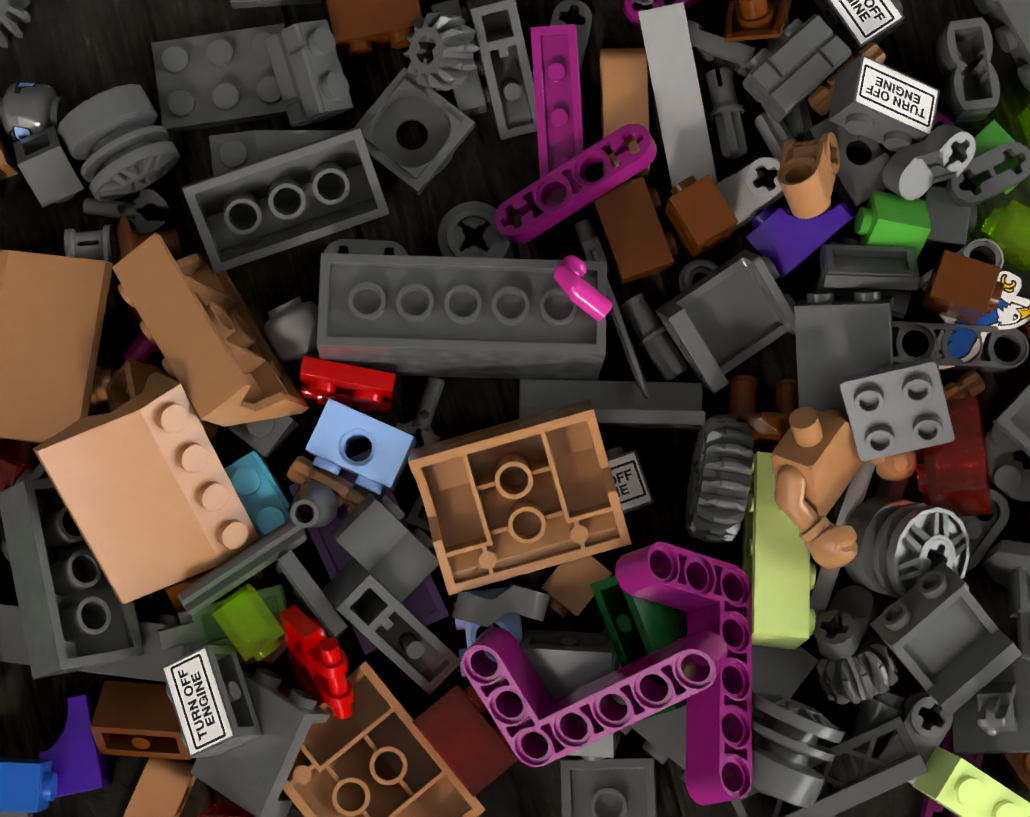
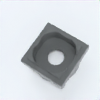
M403 67L355 127L360 126L370 158L385 173L398 179L419 196L434 176L439 174L449 164L456 149L475 127V122L432 88H425L423 85L417 84L416 76L408 73L407 69ZM406 121H418L426 127L428 137L426 143L421 148L408 150L398 143L397 131Z

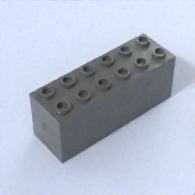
M321 253L317 348L320 359L394 373L396 376L598 380L606 355V316L601 321L595 320L575 305L554 279V270L556 265L562 264L563 260ZM583 261L586 264L587 272L581 278L607 297V262Z

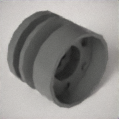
M127 84L101 92L82 102L59 123L57 131L70 155L76 161H85L80 173L87 182H91L89 189L97 201L109 202L144 189L166 175L178 163L181 157L173 142L168 141L170 136L164 126L153 125L158 114L141 85Z
M888 495L871 497L859 505L846 523V525L852 526L856 532L858 552L856 557L844 567L848 576L857 585L900 599L926 573L932 571L942 561L962 579L965 576L970 558L969 536L963 522L950 510Z
M752 690V706L766 714L764 719L752 715V730L757 733L754 741L752 740L751 786L794 805L813 809L825 778L807 764L810 757L833 762L835 753L818 744V738L840 744L845 731L832 724L821 712L783 695L763 694Z

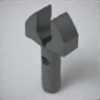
M141 189L139 197L132 202L118 200L100 202L94 197H86L83 202V211L88 215L120 218L126 215V218H129L135 225L134 230L136 234L163 231L168 228L166 222L148 221L140 214V212H146L151 207L171 210L168 203L154 190Z
M428 377L414 420L405 425L397 422L396 429L412 436L416 435L418 430H421V437L424 440L423 446L441 441L440 436L434 435L431 424L445 385L443 379Z

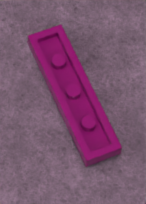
M576 24L530 27L540 178L585 150ZM586 171L584 172L585 181H587ZM556 187L550 190L545 199L546 205L549 207L560 205L566 197V188Z

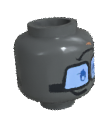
M15 82L6 89L4 97H0V125L4 126V130L11 140L19 141L53 125L58 130L59 123L66 116L64 98L57 96L55 89L47 84Z

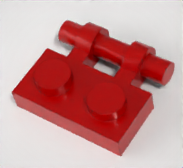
M303 356L300 369V393L302 397L317 399V404L326 406L328 399H332L343 405L358 407L357 411L361 413L371 414L372 410L390 414L396 374Z
M296 605L280 612V621L295 682L304 691L318 699V706L326 703L329 707L333 708L334 715L338 719L350 717L353 713L352 703L355 700L353 685L346 679L345 674L348 670L347 656L340 649L338 640L327 638L321 623L315 617L309 619Z

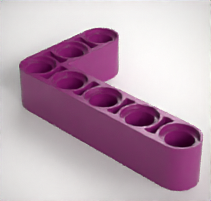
M656 542L620 556L616 562L615 573L620 587L626 593L687 612V635L696 631L707 630L716 633L725 642L727 659L713 684L707 689L686 698L685 780L690 797L701 806L745 797L748 795L752 785V590L747 574L736 565L665 542ZM691 654L692 659L701 666H709L708 661L698 654Z
M492 627L486 629L465 651L462 658V667L465 675L518 759L528 766L541 767L707 689L713 684L727 659V647L723 639L716 633L707 630L696 631L556 700L552 699L515 637L503 628ZM484 650L492 653L497 662L489 659L485 655ZM691 654H698L708 661L709 666L699 665L692 659ZM650 674L659 675L667 682L668 686L656 683ZM509 691L517 694L522 702L515 700ZM611 694H617L622 697L627 705L616 702ZM572 713L582 716L586 724L577 721ZM534 732L543 735L547 742L540 740Z

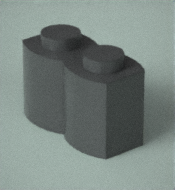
M983 17L950 21L936 43V64L941 76L945 80L942 89V104L946 116L953 124L984 120L997 106L999 101V78L993 65L989 62L993 52V39L990 28Z
M369 493L331 534L347 552L402 603L439 565L437 557L432 553L435 550L432 539L422 529L417 527L411 533L400 522L406 514L387 495L378 501Z

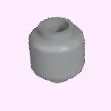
M299 296L267 312L270 319L264 325V332L281 362L290 363L297 360L301 368L303 356L320 358L317 348L318 307L314 302H302Z

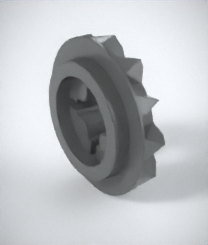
M478 201L464 202L452 208L442 219L438 230V244L444 257L504 258L509 249L510 242L495 226L494 217L497 209L487 203ZM462 224L466 229L469 228L475 232L487 224L488 226L485 228V233L482 236L487 251L472 245L469 249L465 248L461 252L460 250L466 242V236L460 225Z

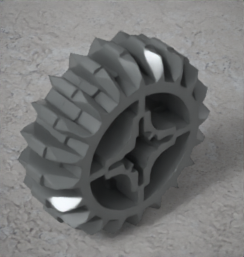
M710 417L698 432V440L695 443L689 472L685 503L686 528L692 538L702 539V542L714 544L719 542L728 543L732 542L740 530L741 521L744 519L745 507L748 505L754 458L753 433L747 423L738 422L736 419L722 417L721 419Z

